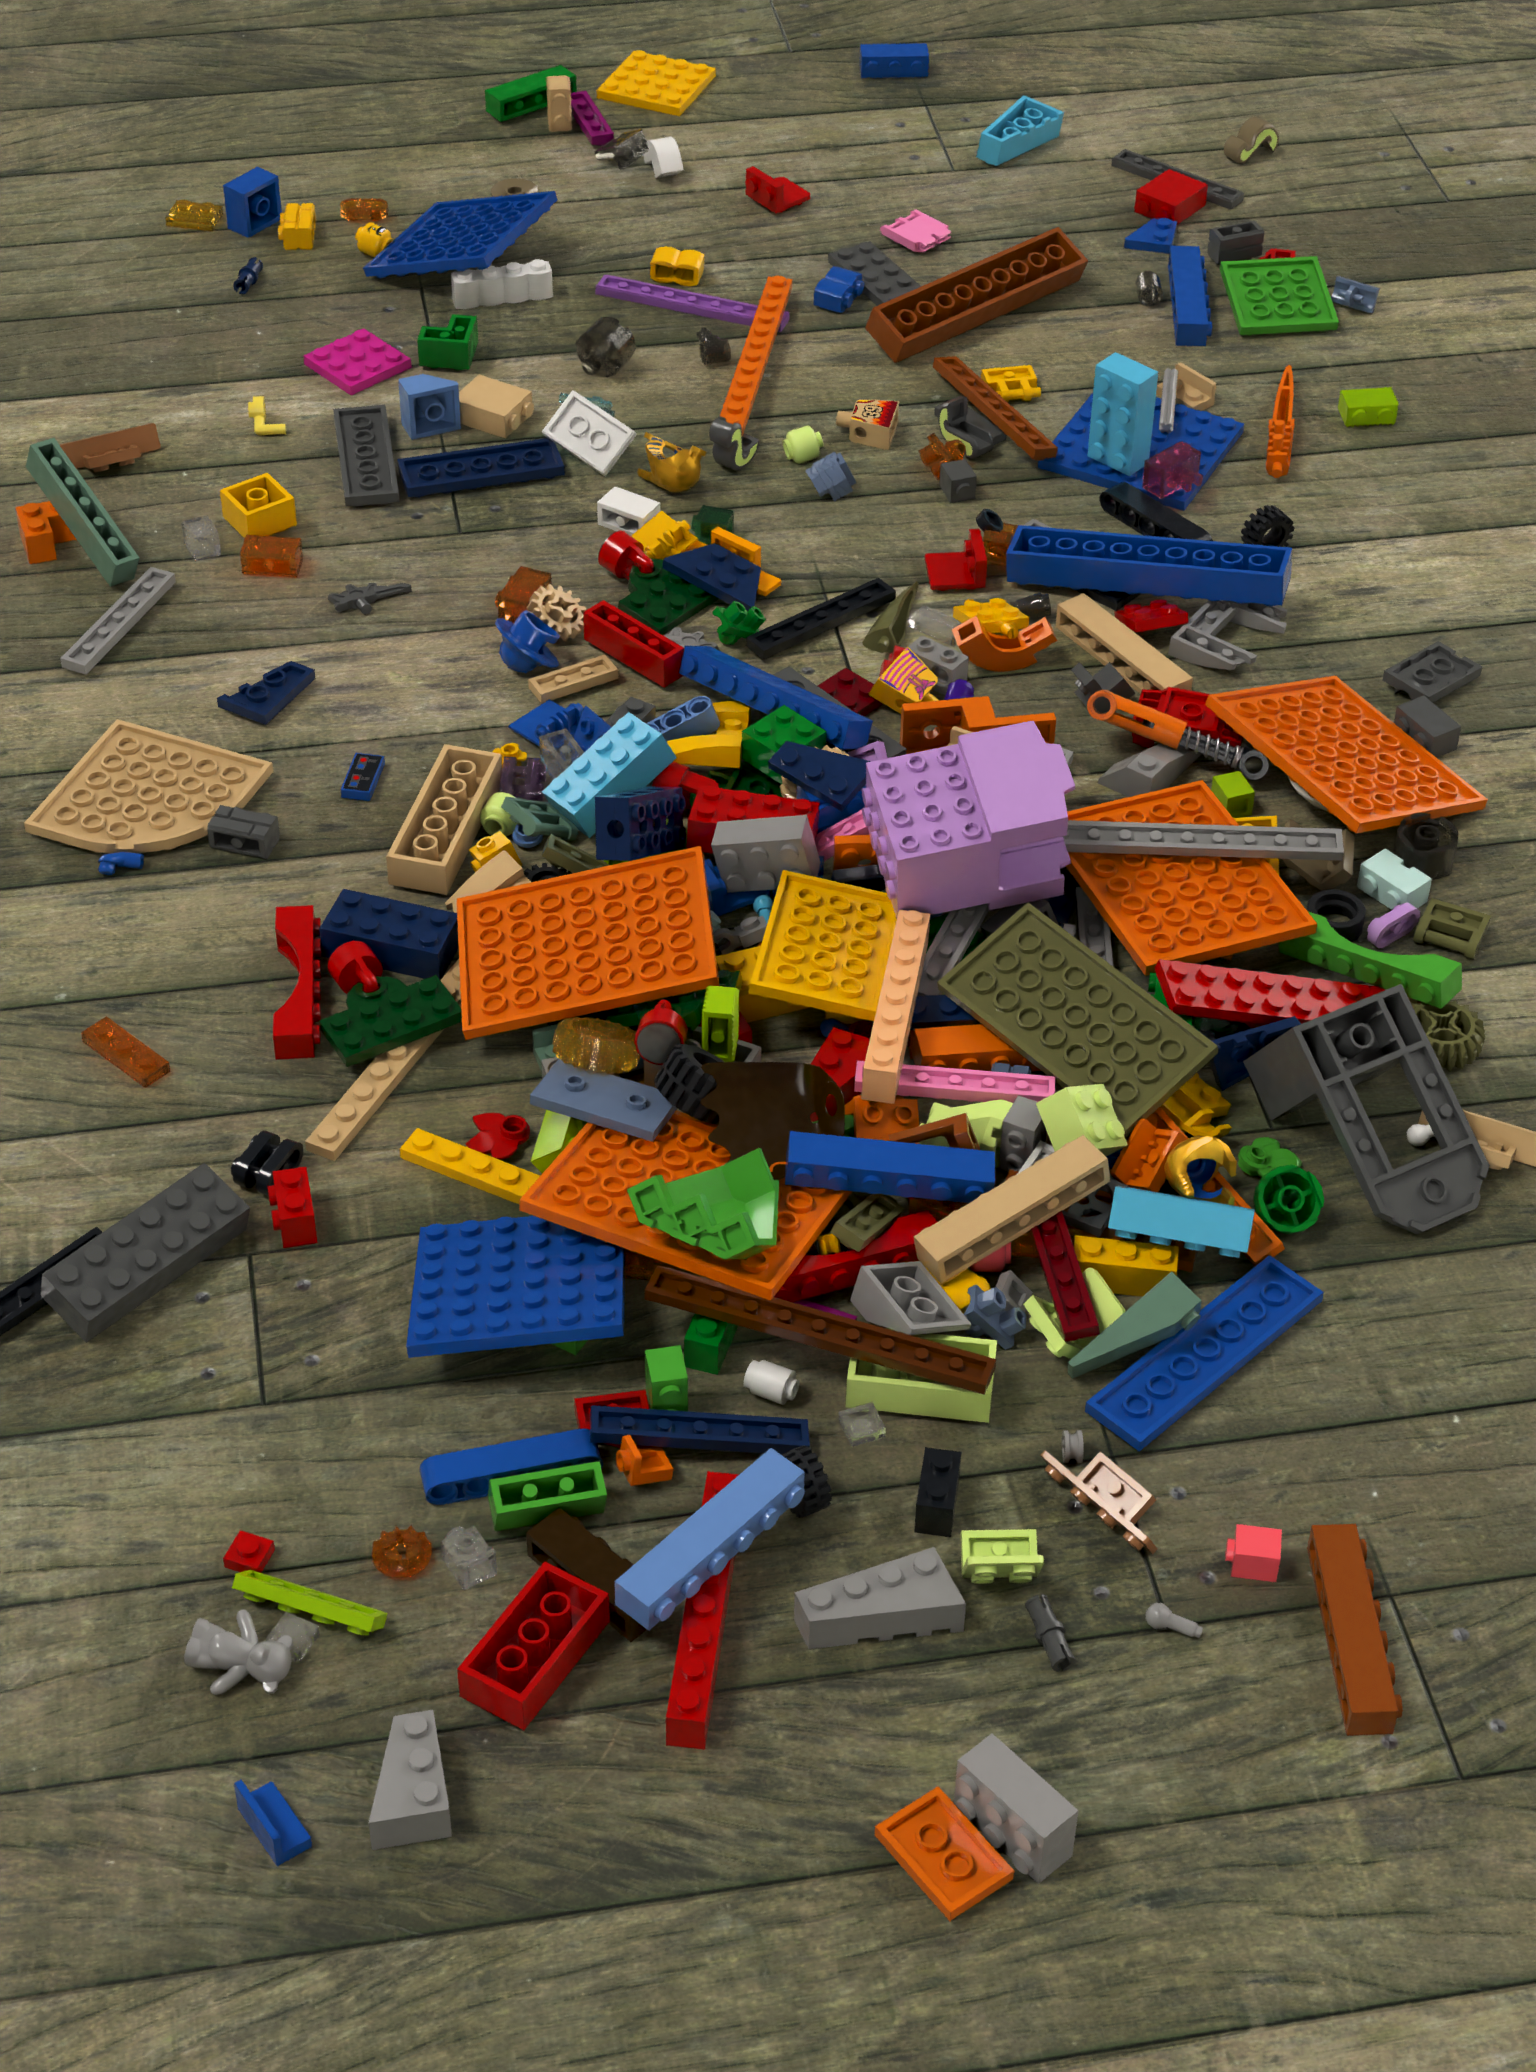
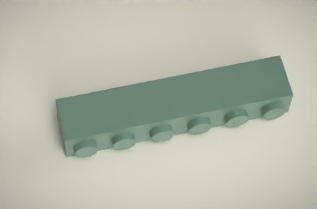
M51 438L31 444L25 467L108 585L111 587L134 579L139 556L56 439Z

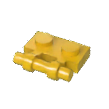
M1031 365L981 369V379L1008 403L1009 400L1022 399V401H1031L1032 398L1041 397V388L1037 387V377Z

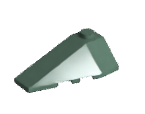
M1171 1271L1068 1361V1375L1073 1379L1176 1335L1182 1328L1185 1331L1189 1330L1201 1317L1199 1313L1202 1301Z

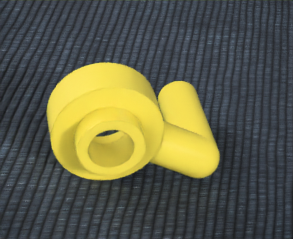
M253 396V402H248L249 418H254V432L257 435L286 434V424H265L266 408L264 396Z

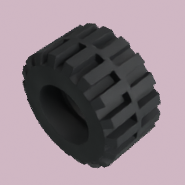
M687 1044L675 1045L654 1078L656 1088L666 1100L687 1115L706 1123L719 1124V1115L700 1103L706 1095L717 1087L716 1080L710 1074L705 1073L701 1066L707 1063L724 1061L696 1046Z

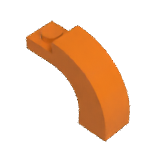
M977 616L951 629L959 649L964 655L969 656L970 662L983 669L998 672L1019 670L1037 663L1034 654L1057 641L1046 617L1019 631L1015 639H1010L1006 635H996L989 632Z

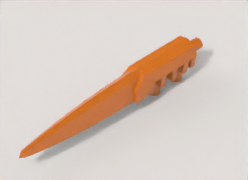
M1290 365L1286 366L1276 395L1273 419H1269L1266 469L1268 475L1274 478L1287 475L1290 467L1295 419H1292L1294 384L1292 367Z

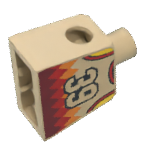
M859 399L855 403L853 412L838 410L836 426L850 428L849 440L851 442L889 450L898 425L899 401Z

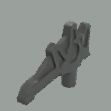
M369 583L365 587H356L353 584H348L345 586L346 591L340 594L331 593L328 595V600L334 604L335 610L338 612L359 608L363 614H369L372 610L370 604L376 602L377 599L399 593L412 592L411 585L406 583L391 586H377L376 583Z

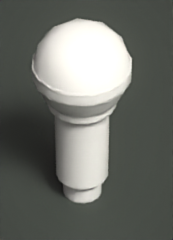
M1414 1124L1407 1130V1140L1415 1147L1424 1146L1431 1137L1435 1136L1429 1124Z

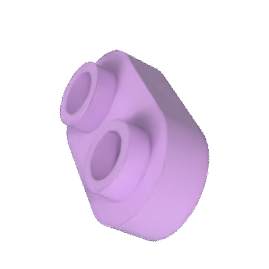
M1410 903L1397 905L1392 911L1371 921L1367 928L1368 941L1377 948H1384L1409 933L1416 926L1420 918V911Z

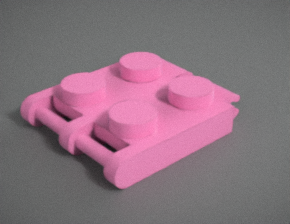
M913 210L909 216L905 218L899 217L895 220V223L889 226L884 225L880 228L882 235L916 253L925 252L936 246V244L951 238V236H948L951 234V231L946 224L918 210Z

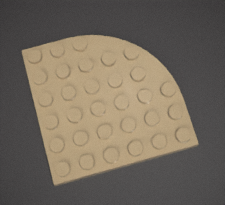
M116 719L24 822L25 831L96 853H147L172 850L177 846L190 843L208 835V823L215 816V812L220 805L243 809L273 773V764L269 761Z

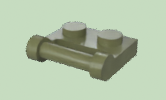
M1431 898L1416 928L1413 941L1420 944L1428 942L1464 953L1465 957L1474 960L1490 924L1491 915ZM1435 931L1444 932V933H1447V934H1450V935H1454V936L1463 938V939H1465V940H1469V942H1468V941L1461 940V939H1458V938H1454V937H1451V936H1448V935H1444V934H1441V933H1438V932H1435Z

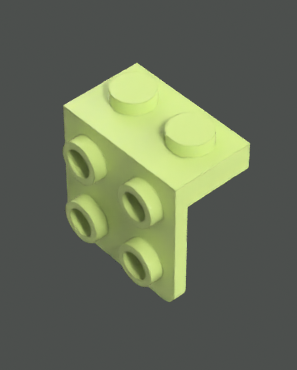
M1087 1268L1082 1275L1099 1324V1331L1102 1333L1126 1310L1099 1272L1093 1268ZM1032 1295L1023 1304L1031 1315L1029 1318L1030 1323L1039 1332L1044 1334L1048 1340L1046 1342L1047 1348L1059 1358L1065 1356L1072 1359L1098 1336L1095 1335L1065 1342L1053 1303Z
M1036 1529L961 1530L962 1578H971L972 1583H993L994 1578L1009 1577V1582L1028 1583L1032 1581V1577L1038 1576L1044 1565V1556L1037 1553Z

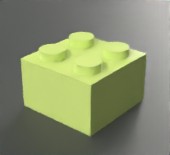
M1104 1084L1066 1087L1036 1103L1054 1151L1059 1150L1066 1143L1072 1142L1082 1135L1105 1156L1128 1146L1124 1136V1128L1117 1119L1112 1106L1111 1095L1105 1089Z

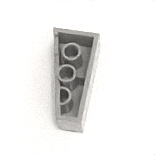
M935 1547L795 1592L794 1622L808 1649L858 1644L859 1639L872 1637L878 1638V1641L893 1640V1635L915 1633L916 1637L932 1635L933 1630L949 1629L950 1633L964 1632L966 1603Z

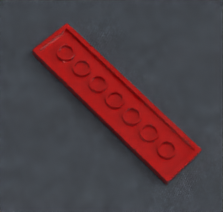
M1161 959L1158 960L1154 968L1167 1005L1175 1014L1263 1025L1294 1016L1303 1024L1386 990L1376 985L1370 986L1351 982H1338Z

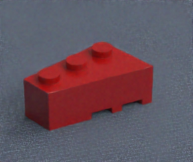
M833 1027L811 1062V1065L822 1068L835 1081L843 1093L846 1105L854 1096L862 1093L854 1092L857 1061H865L870 1038ZM829 1094L826 1099V1109L831 1116L835 1115L837 1111V1102L835 1097ZM816 1112L810 1115L811 1122L818 1121Z

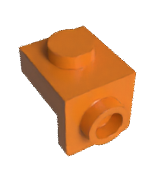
M631 1435L622 1436L621 1448L616 1452V1464L618 1470L626 1476L630 1486L672 1480L674 1468L662 1447L653 1446L638 1449Z

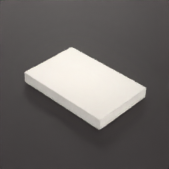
M574 390L571 391L542 430L544 436L605 477L637 435L634 430Z

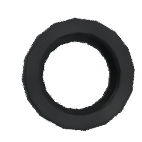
M1331 889L1320 891L1308 900L1306 910L1318 915L1329 912L1339 913L1350 919L1347 922L1327 920L1330 926L1345 939L1353 942L1362 934L1366 908L1363 902L1355 895L1346 891Z

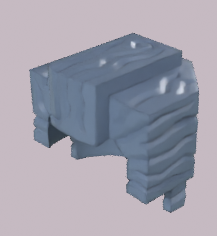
M833 452L820 459V461H816L811 468L805 470L820 497L828 493L834 501L852 492L851 486L856 483L841 453L836 454Z

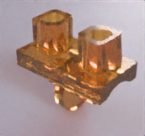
M933 433L927 436L929 445L918 452L924 465L930 467L932 474L938 481L940 480L941 463L962 460L966 448L960 440L947 441L944 446Z

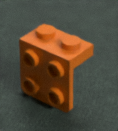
M857 1095L845 1105V1115H853L855 1138L889 1141L890 1134L919 1126L918 1099H904L903 1096L896 1095L895 1104L861 1100V1095Z

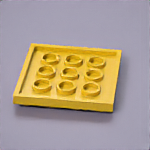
M642 50L633 51L597 89V99L681 116L716 77V68L709 67L703 63H690L684 59L676 60L667 58L664 55H652Z

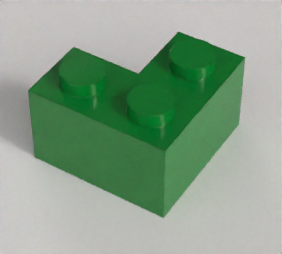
M452 314L447 328L422 326L417 339L419 366H426L432 369L440 367L453 368L454 370H469L478 345L477 316Z

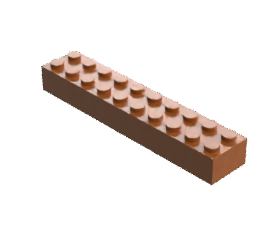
M1056 227L873 307L865 329L893 362L897 363L1078 282L1088 260L1059 227Z

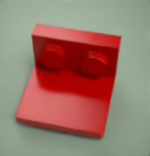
M969 529V538L964 540V552L926 553L924 555L931 590L946 591L949 589L973 590L976 588H986L987 557L980 529Z

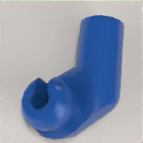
M131 852L104 854L98 860L100 863L98 870L101 874L113 875L115 873V866L142 869L144 855Z

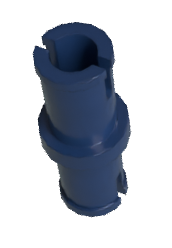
M256 257L250 258L247 265L242 267L238 273V278L234 282L233 287L236 292L240 287L242 288L239 294H246L250 286L254 285L258 280V274L263 269V263L259 260L255 264Z

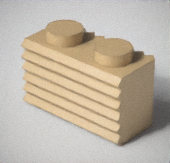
M568 76L546 77L549 131H571L570 79Z

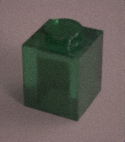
M703 505L698 515L693 516L691 530L695 531V536L700 542L710 545L711 531L717 527L734 534V510Z

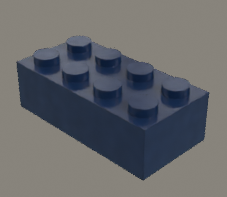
M347 889L341 891L319 928L323 957L330 958L332 953L346 942L362 941L371 948L379 959L383 970L423 979L437 975L441 980L459 948L457 913Z

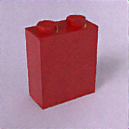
M1168 169L1136 190L1134 212L1151 219L1168 218L1171 221H1177L1178 225L1206 206L1208 184Z

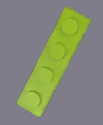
M253 1570L236 1573L232 1585L233 1589L244 1592L243 1597L255 1602H266V1599L278 1603V1609L290 1613H300V1610L313 1614V1620L324 1624H334L337 1621L348 1625L347 1630L349 1632L359 1635H369L370 1632L384 1628L388 1614Z

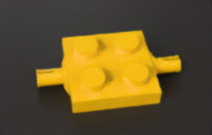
M992 598L986 603L967 599L964 605L953 606V618L959 622L964 623L977 616L986 630L991 633H1001L1010 639H1015L1018 636V629H1024L1029 626V617L1001 598Z

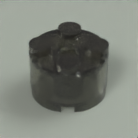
M601 317L576 341L578 358L582 363L583 370L588 375L614 376L631 359L635 352L636 343L634 336L627 327L624 329L618 324L619 320L612 317Z
M1427 813L1407 816L1401 821L1397 829L1393 854L1404 860L1403 865L1408 869L1415 867L1432 878V880L1449 876L1452 872L1458 844V830L1455 825L1443 817H1440V821L1431 819V814Z

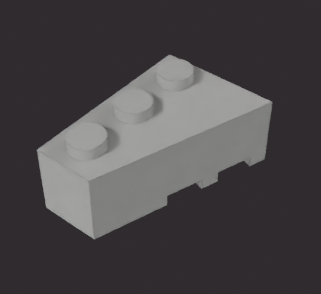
M433 1710L393 1717L368 1823L372 1850L452 1837L450 1809Z

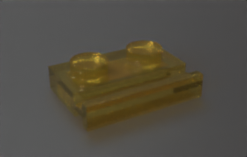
M177 200L169 211V216L165 217L166 226L212 232L213 226H216L223 216V206L214 205L210 202L196 203L189 200Z

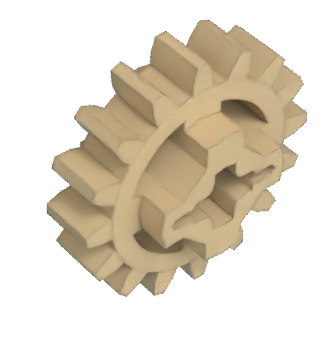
M548 584L546 589L540 586L529 599L530 603L527 609L557 631L563 641H567L569 637L575 639L584 629L583 612L586 610V607L579 606L578 603L581 599L571 597V590L567 591V593L563 592V588L560 585L556 590L551 584Z

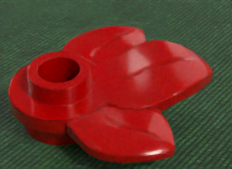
M501 1113L475 1115L472 1117L473 1122L480 1132L466 1143V1147L484 1154L491 1153L492 1157L499 1160L506 1159L517 1151L518 1145L525 1143L529 1139L530 1126L523 1117L518 1115L507 1117Z

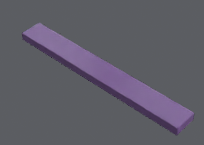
M606 274L595 286L597 295L748 326L752 325L758 305ZM784 311L778 332H782L788 323L790 312Z

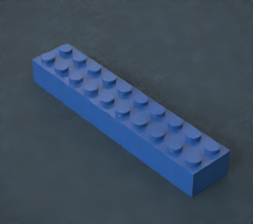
M1018 525L1006 552L1007 582H1016L1020 585L1039 584L1046 587L1062 586L1076 590L1085 588L1097 589L1101 592L1120 591L1127 594H1152L1157 597L1166 595L1178 596L1183 599H1208L1214 602L1224 600L1235 601L1239 604L1258 603L1265 606H1282L1291 579L1292 548Z

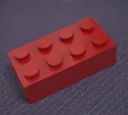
M700 785L688 817L686 849L701 846L703 852L713 853L711 843L717 822L797 815L808 816L815 841L818 833L820 803L811 802L806 799L784 798L774 794L764 795L750 793L746 790L737 791L717 786Z
M544 1561L457 1668L459 1696L512 1725L525 1730L610 1622L609 1593Z

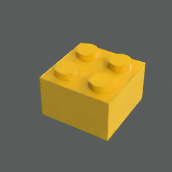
M268 472L220 490L223 518L249 543L259 541L264 537L277 532H283L297 525L294 497Z

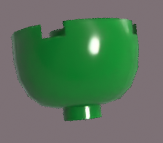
M1286 1165L1274 1168L1260 1179L1254 1191L1255 1213L1271 1230L1290 1234L1304 1231L1316 1223L1320 1210L1324 1205L1322 1186L1311 1172H1306L1302 1168H1298L1299 1166Z

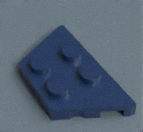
M713 543L663 559V569L726 603L740 602L747 611L752 606L754 607L761 567L726 548Z

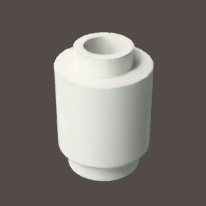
M753 1360L747 1368L743 1382L744 1387L749 1388L752 1394L784 1405L788 1399L792 1401L795 1398L800 1384L799 1380L796 1379L795 1371L766 1360H761L760 1362Z

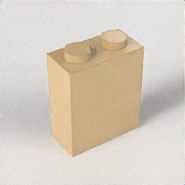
M478 375L459 392L461 424L502 438H507L534 411L532 391L486 376Z

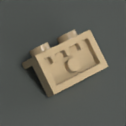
M1181 362L1176 364L1175 369L1178 371L1175 404H1183L1188 408L1199 411L1213 406L1216 383ZM1163 382L1157 385L1156 395L1161 398Z

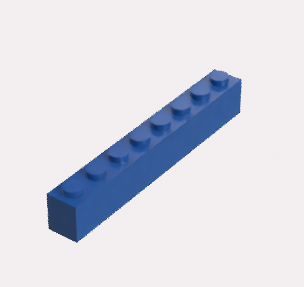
M685 646L679 674L767 715L785 705L827 731L826 742L840 749H858L867 745L873 720L710 646Z

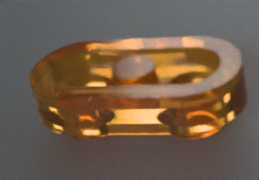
M378 198L345 199L340 203V213L342 217L349 221H356L358 219L380 221L388 215V203Z

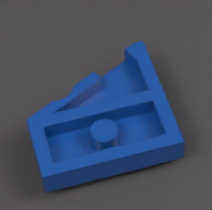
M1153 218L1125 238L1124 248L1169 254L1170 245H1173L1177 221H1171L1168 218Z

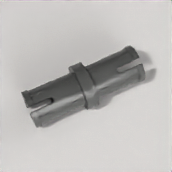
M1041 1594L1042 1603L1039 1596L1035 1595L1025 1603V1607L1036 1628L1037 1633H1035V1637L1038 1643L1044 1646L1052 1669L1059 1672L1060 1663L1062 1671H1065L1076 1662L1064 1636V1633H1066L1065 1627L1061 1621L1057 1620L1047 1595Z

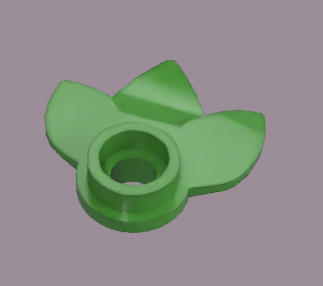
M1269 1137L1255 1139L1252 1145L1243 1146L1238 1153L1240 1169L1252 1176L1260 1175L1263 1177L1269 1171L1280 1166L1295 1165L1299 1166L1298 1168L1302 1166L1301 1160L1295 1153L1288 1149H1280L1279 1141Z

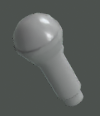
M1163 1603L1151 1604L1146 1611V1621L1154 1629H1166L1167 1627L1190 1637L1200 1638L1203 1627L1198 1626L1196 1622L1173 1614Z

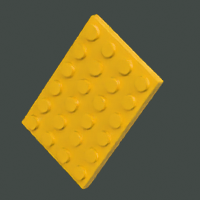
M783 870L748 993L759 995L763 998L789 1002L794 1005H803L826 1012L843 1014L861 1020L874 1021L897 921L891 899H888L887 893Z

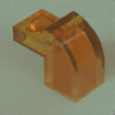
M1003 523V529L1000 532L985 530L983 543L987 564L1007 567L1006 552L1018 525Z

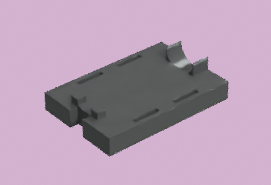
M1437 641L1385 670L1382 680L1395 687L1394 695L1404 690L1409 694L1411 700L1426 696L1434 703L1481 676L1482 666L1465 656L1463 658L1456 656L1455 650Z

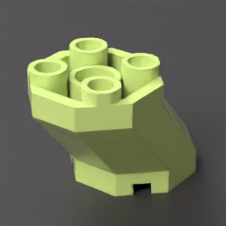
M999 1099L958 1107H950L934 1102L926 1124L967 1113L980 1149L994 1151L995 1167L999 1168L1003 1120L1012 1107L1013 1102ZM943 1136L917 1142L925 1145L949 1147L947 1139Z

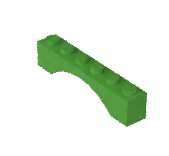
M1309 911L1308 913L1317 923L1316 933L1279 942V952L1386 990L1402 984L1409 998L1440 1009L1462 990V963L1436 954L1397 955L1364 948L1339 935L1330 926L1326 917Z

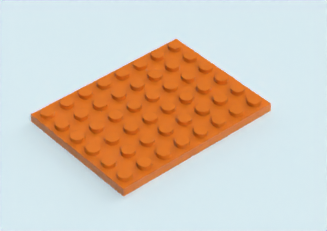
M1337 676L1210 694L1206 700L1205 705L1215 713L1216 717L1224 720L1233 728L1235 733L1251 743L1255 750L1265 755L1274 766L1279 767L1285 772L1291 781L1299 784L1308 792L1310 797L1319 801L1327 808L1330 814L1339 818L1347 825L1350 831L1356 834L1483 810L1488 801L1486 797Z
M1203 780L1067 811L1068 820L1239 826ZM1068 852L1071 864L1066 866L1145 976L1150 975V972L1155 973L1154 968L1159 959L1195 964L1316 933V921L1265 858Z
M701 846L457 898L462 1032L465 1040L706 989L708 986H720L704 854Z
M676 1110L653 1142L587 1122L521 1197L519 1211L771 1301L852 1191L785 1185V1177L779 1179L777 1245L748 1259L725 1260L713 1255L710 1251L674 1238L662 1230L642 1224L638 1220L627 1189L656 1175H662L665 1183L725 1165L731 1157L730 1152L725 1147L715 1144L708 1139L710 1133L718 1125L700 1121ZM786 1162L773 1163L769 1168L770 1172H773L774 1166L778 1164L786 1165Z

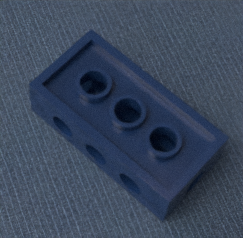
M649 786L595 797L596 860L631 861L684 848L686 829L683 826V812L686 801L682 787ZM666 816H668V824H667V825H666Z

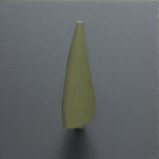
M917 581L896 597L875 621L862 642L866 648L884 653L893 652L895 645L901 646L906 634L909 613L919 586Z

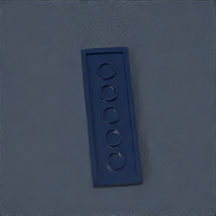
M549 438L397 459L398 470L408 497H423L429 494L450 493L451 491L464 489L473 490L478 487L501 486L506 483L527 482L541 478L550 479L565 475V466L555 442Z

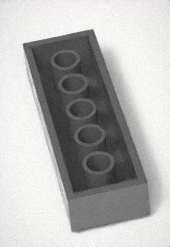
M204 1162L44 1272L41 1281V1296L87 1343L247 1229L250 1207Z

